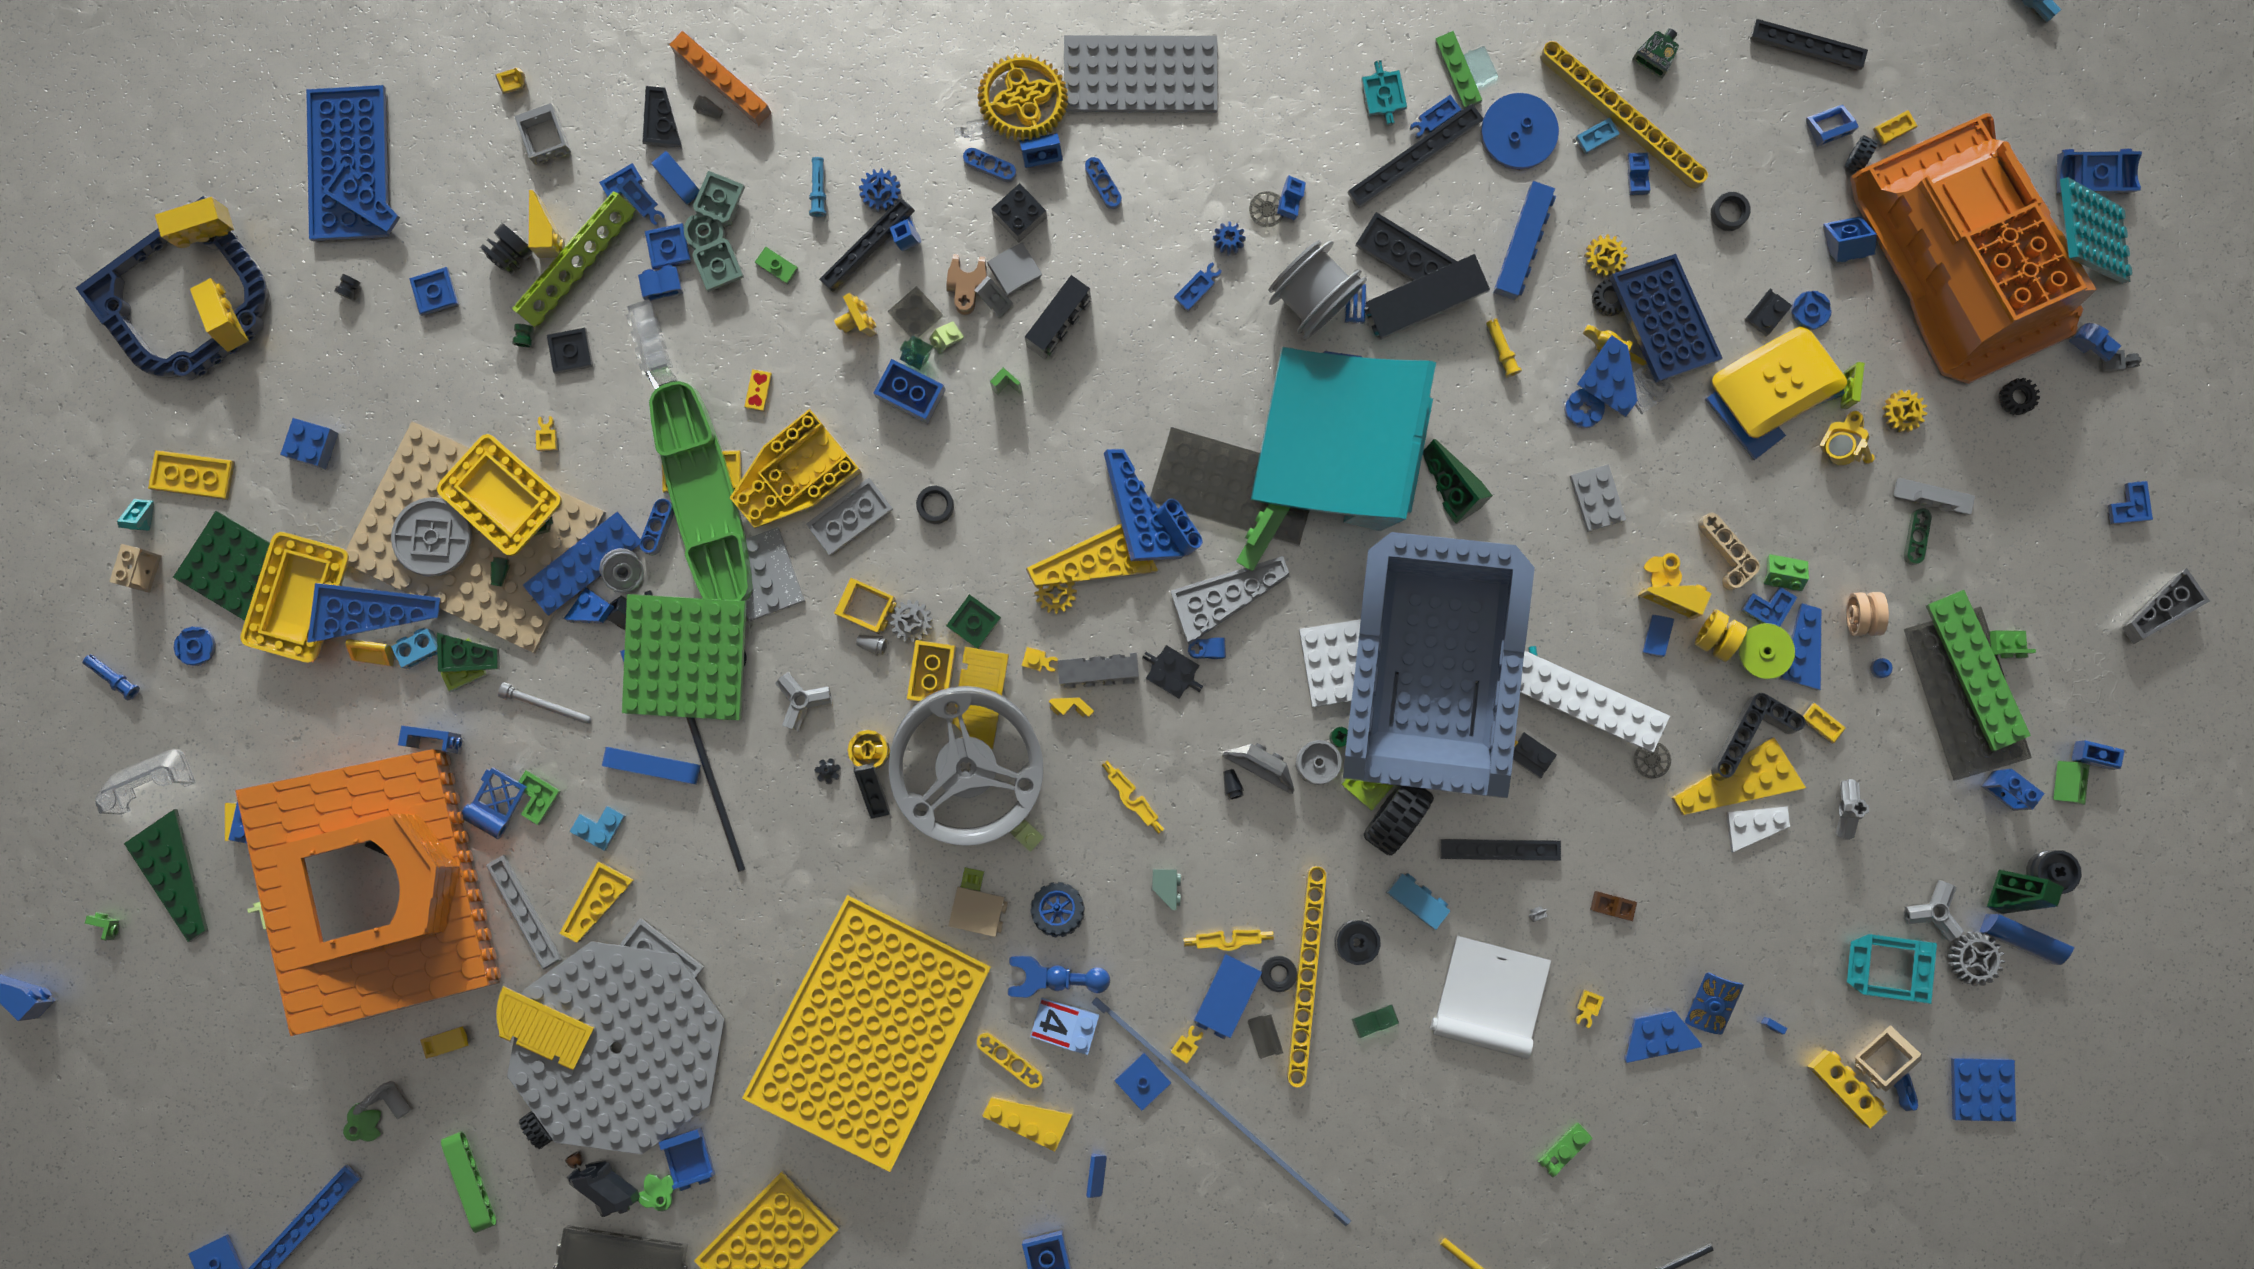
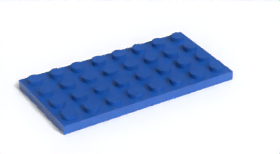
M384 85L306 89L309 239L311 241L389 237V233L323 193V190L343 160H345L388 204L386 87Z

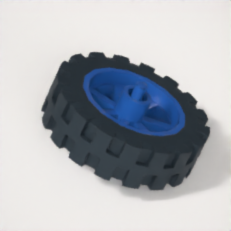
M1052 882L1046 887L1045 885L1042 886L1041 890L1035 893L1034 899L1031 901L1030 910L1036 927L1045 935H1051L1055 938L1057 936L1065 937L1069 933H1074L1075 929L1080 927L1085 915L1084 903L1079 892L1071 885H1066L1063 882L1056 884ZM1056 896V903L1053 904L1049 901L1050 898ZM1060 896L1068 899L1060 904ZM1045 903L1052 907V909L1043 911ZM1069 903L1072 904V911L1063 908ZM1054 913L1050 921L1044 917L1046 914ZM1063 913L1071 915L1066 921L1062 917ZM1056 916L1060 917L1062 923H1053Z

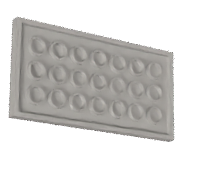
M1064 35V81L1066 83L1064 88L1068 90L1067 94H1065L1068 96V101H1066L1068 105L1065 110L1066 112L1217 113V36Z

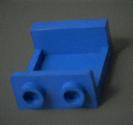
M401 726L398 746L419 749L420 738L425 737L443 740V752L458 754V750L462 747L461 734Z
M702 1127L659 1142L660 1149L665 1152L673 1179V1190L679 1188V1191L691 1188L692 1183L698 1182L701 1185L711 1181L710 1177L715 1175Z

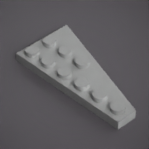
M1281 556L1259 563L1253 571L1243 568L1172 590L1171 595L1188 645L1289 577L1284 557Z

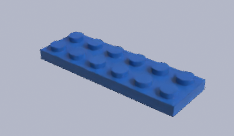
M617 511L524 583L523 587L549 616L600 576V562L605 554L619 548L632 551L639 546L641 539Z

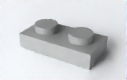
M988 276L974 290L999 317L1013 304Z

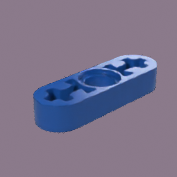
M968 148L963 153L964 163L968 167L1004 182H1011L1016 177L1014 165L976 148ZM972 154H975V158L978 160L972 159V161H969L968 155L972 156ZM988 160L995 163V167L991 170L984 167L985 162ZM999 164H1001L1000 168L1002 170L1007 171V169L1009 168L1012 174L1004 176V172L998 170Z
M1096 157L1089 158L1085 163V171L1106 207L1117 209L1122 202L1120 192L1101 160ZM1092 163L1094 165L1098 164L1097 171L1099 175L1097 176L1094 169H1090V164ZM1100 179H1107L1109 185L1106 188H1101L1098 186V181ZM1108 191H1110L1113 198L1117 197L1116 203L1108 202L1110 200Z

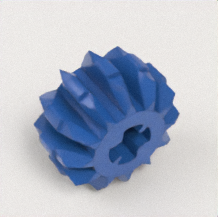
M1231 221L1228 222L1227 227L1221 223V229L1216 228V235L1213 236V240L1216 241L1214 247H1221L1220 253L1227 250L1228 256L1231 254V250L1237 254L1238 248H1243L1244 244L1242 242L1246 240V236L1242 235L1244 229L1238 230V223L1234 227L1231 226ZM1226 236H1228L1229 238L1233 237L1232 241H1230V239H1226Z

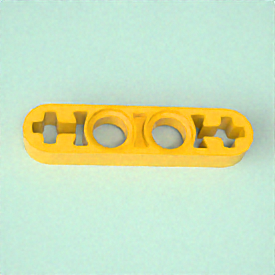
M984 1032L978 1036L976 1044L982 1052L1028 1087L1037 1088L1041 1085L1043 1081L1042 1073L992 1034ZM982 1037H989V1042L993 1046L995 1042L999 1044L992 1054L989 1052L992 1049L988 1045L983 1047L981 1045L982 1040L980 1039ZM1000 1048L1005 1049L1008 1053L1007 1058L1004 1060H1000L996 1056V1051ZM1014 1061H1021L1024 1068L1021 1072H1015L1012 1069ZM1027 1067L1031 1069L1028 1071V1073H1030L1031 1075H1035L1036 1073L1038 1075V1083L1033 1082V1084H1031L1029 1082L1030 1077H1028L1027 1075H1025V1078L1021 1077V1075L1025 1073Z

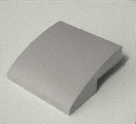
M1023 243L1002 252L987 262L1006 295L1022 289L1024 285L1042 276L1041 271Z

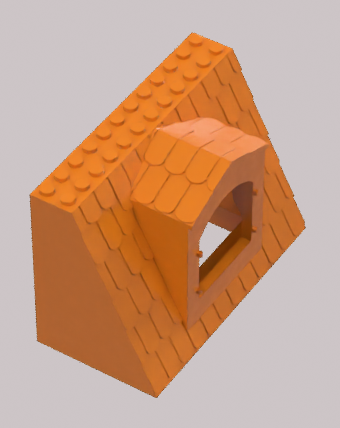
M431 749L235 790L290 1036L346 1025L500 983L501 973L499 968L496 967L494 960L496 959V952L490 943L492 935L485 922L487 920V913L484 908L482 909V892L477 887L478 875L476 870H473V854L467 845L469 836L463 828V815L459 811L458 806L460 798L454 789L455 777L450 772L449 765H451V760L446 752ZM373 841L386 852L397 871L400 895L396 913L389 925L323 942L305 858Z

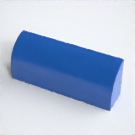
M1986 914L1979 931L2053 965L2065 963L2075 948L2000 914Z

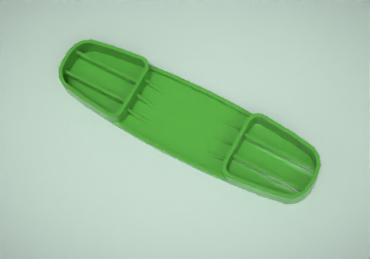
M681 381L664 384L655 389L649 400L651 425L655 448L661 456L671 503L686 548L685 557L702 598L747 601L753 590L747 543L740 511L730 499L734 492V487L717 434L706 406L695 388Z

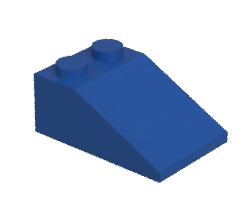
M0 974V1004L17 1021L38 1019L56 1001L51 996L52 993L44 987Z

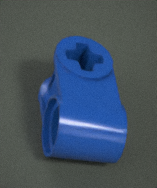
M1225 638L1197 639L1188 646V654L1194 659L1226 658ZM1195 644H1198V647L1202 648V650L1199 651V654H1195V651L1191 650V648H1194Z

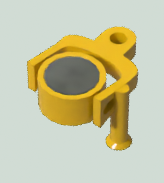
M1859 411L1850 412L1844 423H1832L1820 443L1822 452H1827L1829 459L1837 465H1847L1854 460L1860 462L1862 455L1863 462L1866 464L1872 463L1875 459L1868 447L1869 433L1864 429V417ZM1848 433L1855 434L1862 438L1859 445H1857L1855 438Z

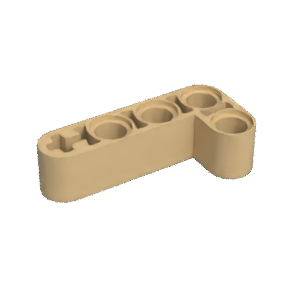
M1708 513L1700 518L1698 521L1700 531L1733 567L1723 577V586L1727 590H1735L1743 586L1759 572V562L1717 514ZM1709 520L1712 522L1710 526L1706 524ZM1720 533L1725 535V543L1719 540ZM1733 548L1738 550V558L1732 555ZM1746 563L1751 565V573L1746 571ZM1731 576L1736 577V579H1737V584H1736V585H1733V584L1730 582V577H1731Z

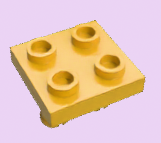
M850 293L843 296L849 312L834 319L837 328L847 333L858 327L862 333L869 337L876 335L875 328L877 325L874 319L868 316L866 303L860 300L858 296L855 297Z

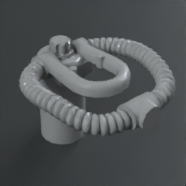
M389 1081L380 1085L360 1104L356 1105L353 1114L358 1115L362 1113L369 1105L382 1099L397 1119L410 1112L411 1108L395 1087V1082Z

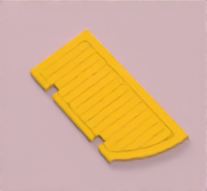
M965 647L962 663L968 664L967 670L961 669L958 686L980 687L1002 695L1009 654ZM970 705L962 714L969 737L980 739L993 749L999 713L985 707ZM953 718L952 724L962 732L959 718Z
M504 986L500 992L496 1010L499 1037L510 1042L514 1036L518 1038L516 1045L551 1061L554 1059V1056L560 1057L558 1064L574 1070L594 1027Z

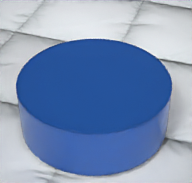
M1880 658L1872 662L1870 669L1875 677L1885 678L1892 673L1893 667L1889 660Z

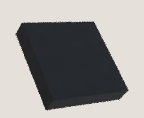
M585 327L547 335L554 374L593 367L588 333Z

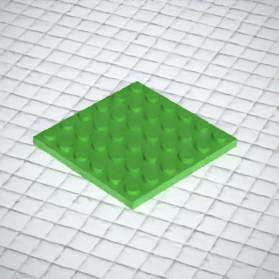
M627 594L622 713L741 720L747 601Z

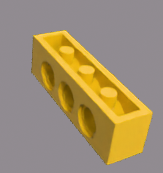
M1823 1050L1807 1067L1864 1127L1871 1129L1888 1112L1883 1107L1885 1104L1877 1096L1873 1097L1869 1093L1870 1088L1863 1081L1859 1082L1854 1077L1856 1073L1850 1067H1845L1840 1062L1842 1059L1836 1052ZM1836 1067L1838 1074L1833 1078L1831 1070ZM1850 1082L1852 1089L1847 1093L1845 1086ZM1862 1098H1865L1866 1105L1861 1108L1859 1104L1860 1100Z

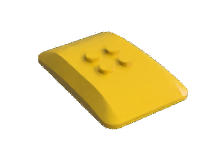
M1803 326L1797 327L1716 373L1712 378L1713 388L1745 432L1752 438L1764 436L1839 393L1847 385L1846 377L1812 331Z
M490 434L482 435L437 486L438 494L508 556L518 554L562 503L561 496Z
M278 532L273 535L242 628L241 642L245 646L305 663L314 662L324 640L307 643L315 583L342 586L349 561L347 551L336 546L285 532Z

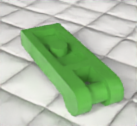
M1577 1122L1538 1160V1163L1542 1167H1546L1551 1177H1555L1592 1137ZM1553 1156L1558 1160L1555 1164L1550 1161Z

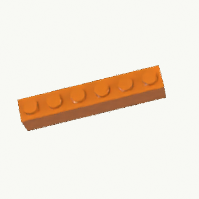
M681 31L669 44L674 54L758 127L771 114L768 104L684 31Z

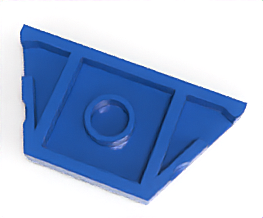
M1673 1010L1634 1018L1632 1034L1629 1037V1046L1624 1061L1629 1063L1702 1047V1044Z

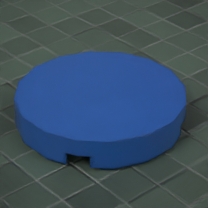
M1818 291L1803 292L1794 300L1791 314L1799 326L1814 330L1821 328L1828 322L1832 313L1829 299Z
M188 627L182 630V633L176 637L174 641L175 655L186 665L199 666L205 664L215 653V639L204 628Z

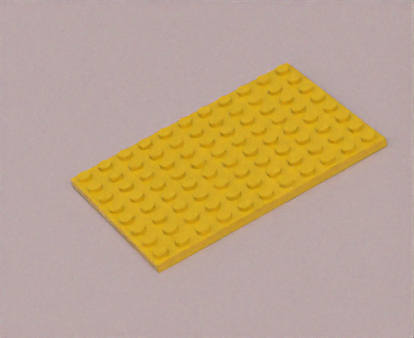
M847 895L742 1099L891 1172L991 967Z

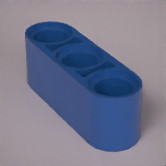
M667 151L651 163L686 205L697 198L700 191L699 188Z
M658 499L654 503L640 540L641 550L648 555L653 556L660 552L675 514L672 503L666 499ZM667 504L669 507L668 511L661 513L660 508ZM656 523H661V529L657 532H654V525ZM654 541L653 549L647 550V543Z
M1168 499L1158 508L1157 516L1181 553L1190 555L1202 545L1201 535L1177 500Z

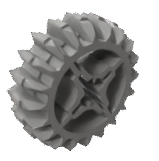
M1976 931L1974 934L1967 932L1966 936L1960 935V940L1955 939L1953 941L1956 947H1949L1953 954L1947 955L1953 959V961L1948 963L1949 966H1955L1951 972L1954 974L1958 973V980L1964 979L1963 982L1965 984L1971 983L1972 986H1977L1978 984L1985 986L1986 982L1992 983V977H1999L1997 971H2003V968L1999 966L2000 963H2005L2004 960L2000 959V956H2003L2005 953L1998 952L2001 945L1995 944L1996 939L1989 938V935L1986 933L1981 934V932ZM1978 942L1986 949L1978 950L1972 943ZM1974 967L1976 970H1979L1980 974L1973 975L1967 968Z

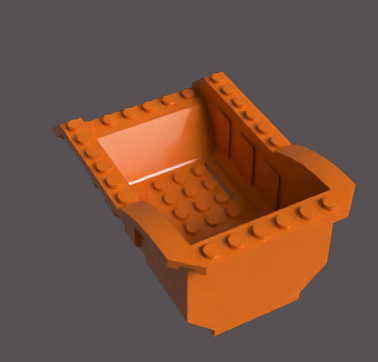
M1990 113L1978 116L1867 166L1850 177L1854 202L1866 223L1877 234L1876 240L1911 299L1910 303L1923 339L1943 376L1970 384L2069 339L2076 334L2079 318L2083 312L2081 304L2096 291V288L2082 264L2069 259L2067 239L2051 218V212L2042 197L2039 196L2029 175L2011 149L2009 142L1996 140L1994 119Z

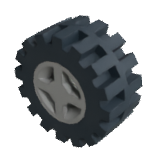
M1863 135L1850 153L1845 166L1855 172L1865 168L1875 152L1878 142Z

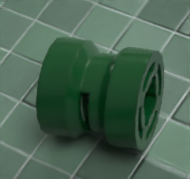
M515 324L514 331L517 336L513 337L512 344L525 348L532 347L533 341L530 337L534 334V327L526 324Z

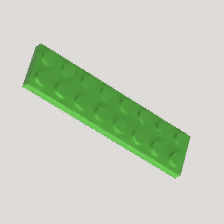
M1965 590L1925 605L1991 751H1996L2031 736Z

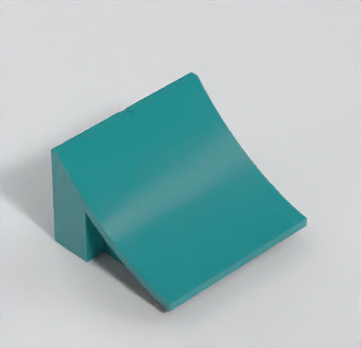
M1282 347L1251 500L1305 510L1344 514L1343 523L1377 531L1385 530L1406 520L1407 513L1410 514L1412 512L1433 398H1430L1436 362L1429 360H1390L1352 357Z

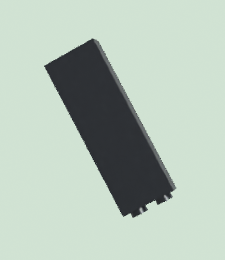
M1472 254L1366 301L1367 307L1364 308L1367 318H1372L1374 325L1371 327L1375 336L1379 335L1380 339H1383L1488 293L1490 288L1476 255Z

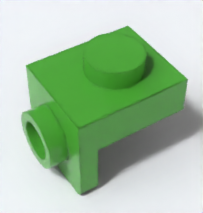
M96 912L95 915L86 916L84 924L104 928L101 940H114L119 931V920L108 918V914Z

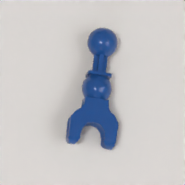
M1013 956L1009 958L1011 966L1022 968L1026 973L1025 983L1008 988V995L1012 997L1028 998L1034 995L1040 988H1050L1053 991H1062L1065 988L1069 990L1071 985L1086 986L1093 993H1102L1110 985V976L1103 968H1092L1087 974L1071 973L1070 968L1065 969L1059 965L1051 968L1043 967L1031 956Z

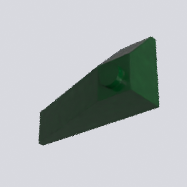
M1433 439L1423 450V456L1428 469L1436 480V489L1438 492L1440 491L1444 500L1442 503L1443 507L1456 524L1481 509L1493 496L1482 481L1436 439Z

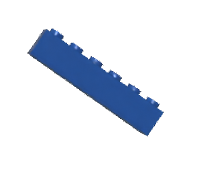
M1533 181L1530 185L1493 293L1515 300L1518 295L1522 296L1525 289V284H1523L1524 278H1528L1532 268L1529 266L1531 259H1535L1538 251L1535 248L1536 243L1541 241L1544 233L1541 230L1542 226L1547 224L1550 213H1547L1548 208L1553 206L1556 196L1553 195L1555 188Z

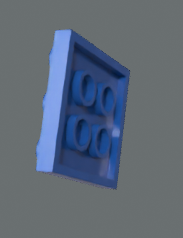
M1951 1058L1953 1120L2016 1121L2015 1060Z

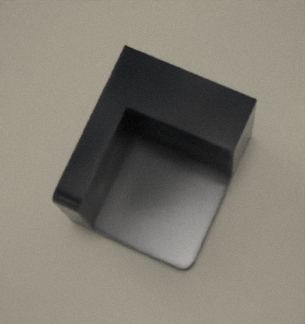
M621 595L609 603L614 609L607 617V620L625 630L627 598Z

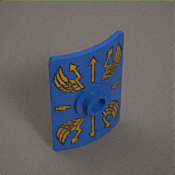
M1707 972L1688 1012L1685 1023L1705 1032L1722 1035L1744 985Z

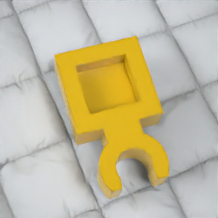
M549 416L547 424L543 423L542 417H538V424L541 426V430H535L537 451L558 450L557 431L555 429L551 430L555 423L552 416Z
M1027 647L1022 667L1041 672L1042 666H1044L1048 671L1055 672L1056 669L1051 668L1049 663L1051 661L1058 662V658H1045L1046 652Z
M1583 990L1577 1009L1582 1010V1013L1576 1017L1575 1023L1580 1024L1581 1019L1585 1018L1587 1020L1585 1027L1590 1028L1592 1025L1591 1015L1598 1016L1604 997Z
M1193 1025L1188 1029V1037L1186 1038L1181 1035L1170 1051L1185 1063L1189 1062L1198 1048L1194 1042L1203 1037L1202 1031L1198 1036L1192 1035V1031L1195 1028Z

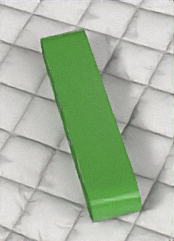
M460 1131L443 1138L441 1146L471 1229L474 1233L495 1226V1214L466 1135Z

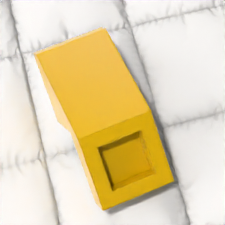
M1080 697L1055 698L1049 701L1051 704L1050 709L1057 716L1060 713L1065 716L1074 705L1077 707L1075 711L1082 717L1086 715L1090 718L1094 713V710Z
M463 1026L420 1039L426 1059L469 1046L467 1034Z

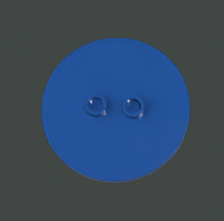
M1512 93L1496 100L1487 110L1481 125V138L1487 153L1496 162L1511 169H1529L1541 164L1554 150L1559 136L1558 121L1551 107L1537 96L1527 93Z

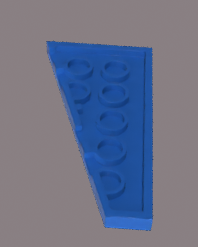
M1107 449L1104 452V457L1131 561L1181 559L1185 555L1177 548L1173 539L1157 516L1158 508L1152 497H1148L1146 494L1144 483L1139 481L1134 473L1135 468L1125 450Z
M315 583L307 643L438 618L441 598Z

